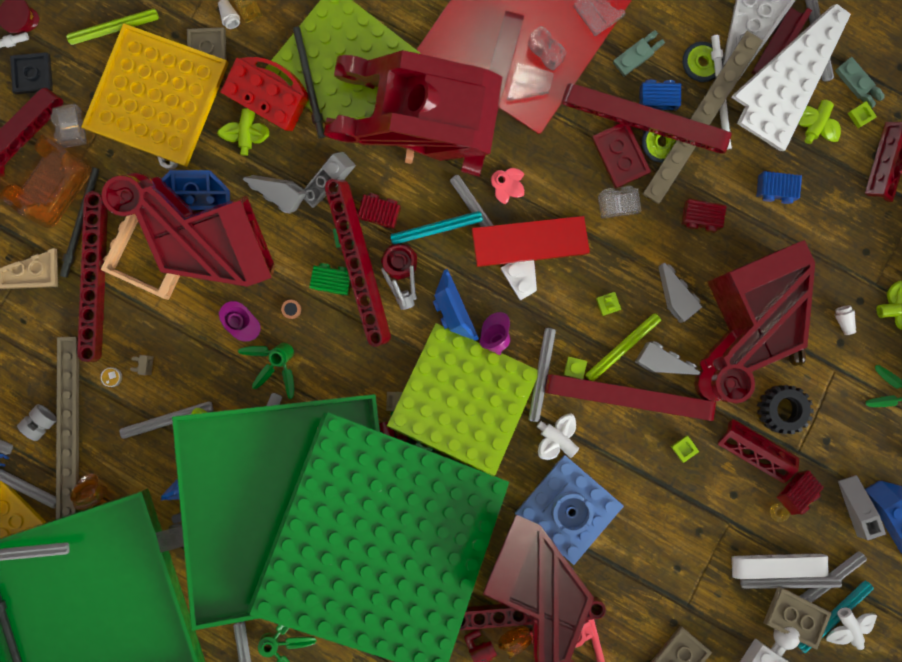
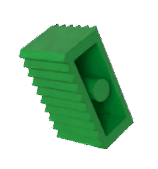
M319 263V266H313L310 289L349 296L351 281L346 267L338 266V269H331V265Z

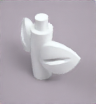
M572 413L559 418L555 423V427L550 424L546 425L542 421L537 425V428L542 431L541 435L545 437L538 448L540 458L545 460L554 459L558 456L560 448L567 456L572 458L579 450V447L569 439L576 430V420Z
M841 608L837 614L844 626L833 629L826 637V640L835 644H848L851 642L858 650L864 649L865 639L863 634H868L872 631L877 615L867 613L856 619L851 609Z

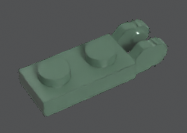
M656 30L613 60L612 63L623 77L653 56L665 44V41L662 39L652 48L648 45V42L657 36Z
M853 57L849 58L835 70L855 96L861 99L863 103L867 101L871 108L876 105L872 96L879 101L885 98L882 90L876 87V84Z

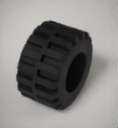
M789 385L771 387L772 389L764 391L765 395L760 396L762 402L757 404V406H760V410H757V413L762 416L759 418L760 421L764 422V426L771 429L770 431L782 434H795V432L803 431L802 427L807 428L809 425L807 421H811L813 418L810 416V413H814V409L810 408V405H813L812 400H807L810 396L807 393H803L804 390ZM784 398L790 401L793 409L791 416L785 421L779 417L777 412L778 404Z

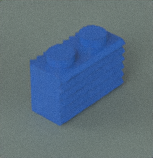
M646 80L640 86V104L658 110H678L681 106V83H675L674 80H666L664 83H656V80Z
M764 171L758 176L756 197L762 198V201L772 202L774 199L781 200V203L792 204L793 201L800 199L802 175Z

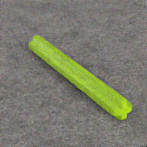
M153 8L68 33L66 37L68 42L74 45L121 31L123 23L135 27L158 20L159 16Z
M656 313L652 314L585 374L586 378L589 381H595L661 322L660 317Z

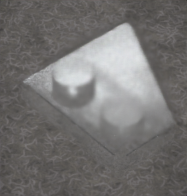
M578 0L573 5L594 36H597L626 14L622 9L619 11L611 7L610 3L605 0Z
M517 63L507 100L548 94L554 73Z

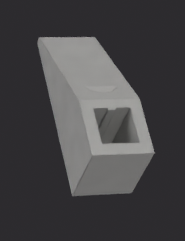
M344 152L333 154L305 187L304 190L307 193L304 200L314 208L327 196L325 192L326 182L330 179H345L356 165Z
M255 175L244 177L243 179L251 189L262 193L266 200L274 202L285 213L297 211L307 193L293 181Z
M663 263L658 268L667 308L679 323L685 322L702 308L699 304L700 299L688 291L687 284L682 279L679 280L677 278L676 272L671 265Z
M655 341L652 343L647 342L635 363L650 372L700 374L696 370L697 366L688 361L684 363L679 360V355L672 351L669 353L664 351L663 346Z
M854 475L838 481L857 537L870 540L885 535L886 532L880 515L858 476Z

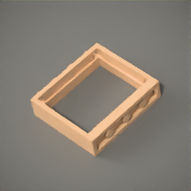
M135 214L126 216L125 220L119 225L117 237L110 244L111 249L108 255L103 259L105 262L101 270L163 299L169 300L180 275L167 273L160 288L157 289L115 269L138 222Z

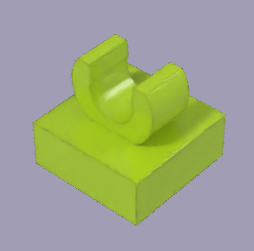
M615 292L596 298L602 316L621 310Z

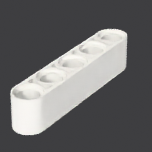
M825 554L732 557V577L737 579L829 576L828 556Z

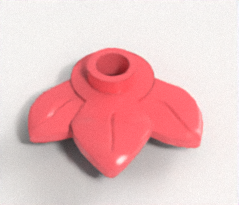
M510 168L506 171L499 170L492 174L491 184L495 188V196L498 201L506 204L509 197L518 198L524 196V187L519 182L524 177V173L521 170ZM499 176L503 178V183L498 181Z

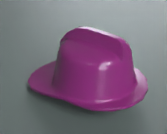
M230 301L220 308L219 319L227 332L243 342L256 339L260 333V323L243 304Z
M497 312L490 315L484 321L480 338L482 348L501 355L502 350L509 346L510 319L507 314Z

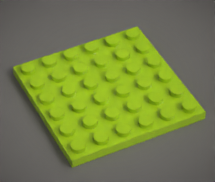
M320 0L299 26L319 110L323 115L325 123L327 117L336 119L337 115L348 116L358 120L369 118L373 115L378 87L371 89L363 85L350 84L337 79L334 76L338 56L353 55L371 60L401 50L420 54L415 48L352 0ZM293 33L271 61L290 70L307 91ZM270 64L267 65L265 69L282 77L289 86L293 85L292 80L284 72ZM308 100L305 107L312 112L310 101Z
M436 323L387 427L494 477L537 380L538 370L502 353L497 355L495 352L482 348L480 343L450 332L448 328L445 329L444 326Z

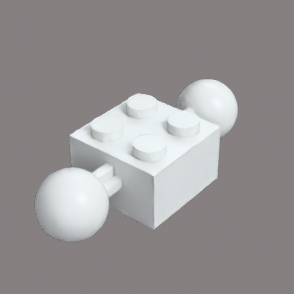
M793 627L785 628L790 631L788 634L775 629V644L771 649L755 638L740 662H789L782 655L786 650H791L798 646L800 642L798 636L800 637V634Z

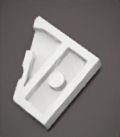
M534 261L508 263L500 268L520 301L537 291Z

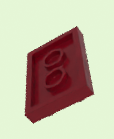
M620 123L592 136L594 145L615 189L651 172L630 126Z

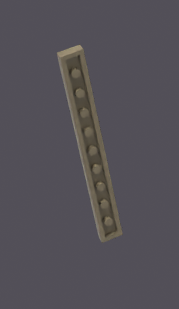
M748 30L744 33L690 120L707 125L711 124L762 44V39ZM676 140L642 195L660 204L696 146Z
M57 337L56 519L79 512V491L75 494L72 493L73 489L79 485L78 337Z

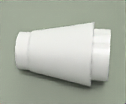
M220 0L218 6L222 24L227 29L238 27L240 16L228 0Z
M850 305L835 309V317L844 335L856 333L855 310Z

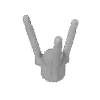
M413 265L410 266L411 293L409 291L401 292L396 280L391 281L384 268H381L400 309L405 310L415 305L413 300L417 299Z

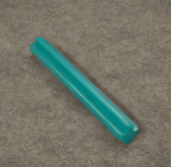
M477 211L390 235L392 244H399L483 221L482 213Z
M863 581L831 611V616L822 637L841 621L837 614L841 608L852 610L873 591L874 587L868 581ZM802 642L798 644V648L804 653H807L812 648Z

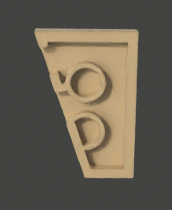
M56 248L0 268V289L58 287Z

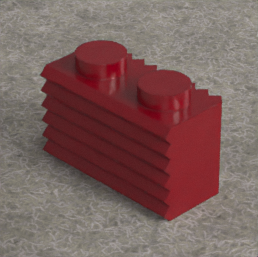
M369 193V195L363 194L357 213L358 218L394 230L401 210L398 202L387 198V201L379 199L380 196Z
M688 199L684 204L681 224H685L686 228L689 229L701 227L705 228L707 232L715 233L724 227L727 205Z
M801 471L796 473L794 478L776 497L791 515H803L810 509L808 505L820 498V492L824 486L818 482L811 471Z

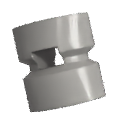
M37 404L29 412V416H25L17 427L27 438L38 441L45 434V429H50L57 421V418L49 409Z

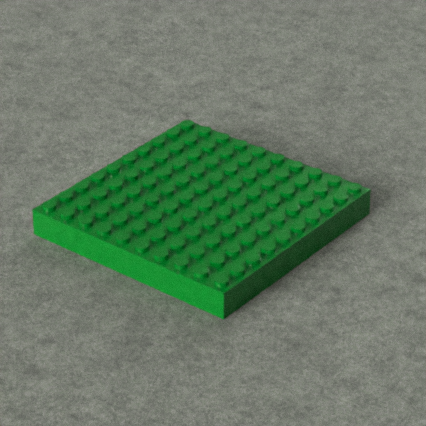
M375 394L172 417L192 631L259 619L249 615L247 610L323 413L329 412L380 432Z
M324 412L248 607L249 615L394 662H449L509 482L337 415Z
M148 488L0 538V549L66 542L70 546L69 553L65 555L0 561V593L2 600H5L7 605L6 612L22 662H206L196 631L191 629L190 613ZM0 623V662H13Z

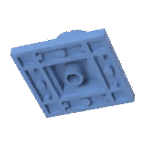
M563 455L517 509L515 514L541 525L561 554L575 565L624 505L566 455ZM570 509H574L572 514H568Z

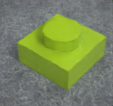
M867 101L848 113L858 129L877 117Z
M568 357L564 375L583 380L587 361Z
M687 435L671 446L683 463L699 452Z

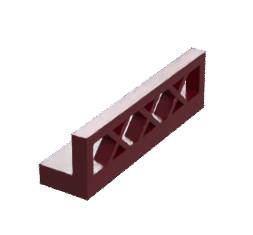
M790 7L753 68L752 74L756 75L797 38L813 10L807 8L803 13H800Z
M885 122L865 191L867 196H879L887 202H893L901 176L900 171L902 170V122Z
M734 419L728 423L727 432L718 441L719 446L783 484L799 471V458ZM729 437H731L732 439L736 440L738 444L730 445L726 441ZM743 449H751L754 451V454L747 455L743 452ZM759 459H768L771 461V464H762ZM776 469H784L788 472L783 476Z

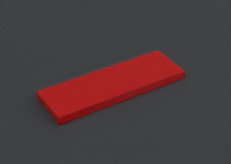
M584 216L472 228L477 267L587 255L590 253Z

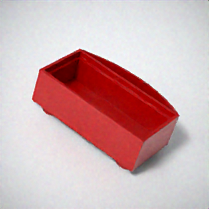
M259 57L236 58L220 92L286 131L294 130L309 100L306 89L290 70L274 61ZM257 62L267 63L280 69L292 80L293 85L289 86L276 73L257 67Z

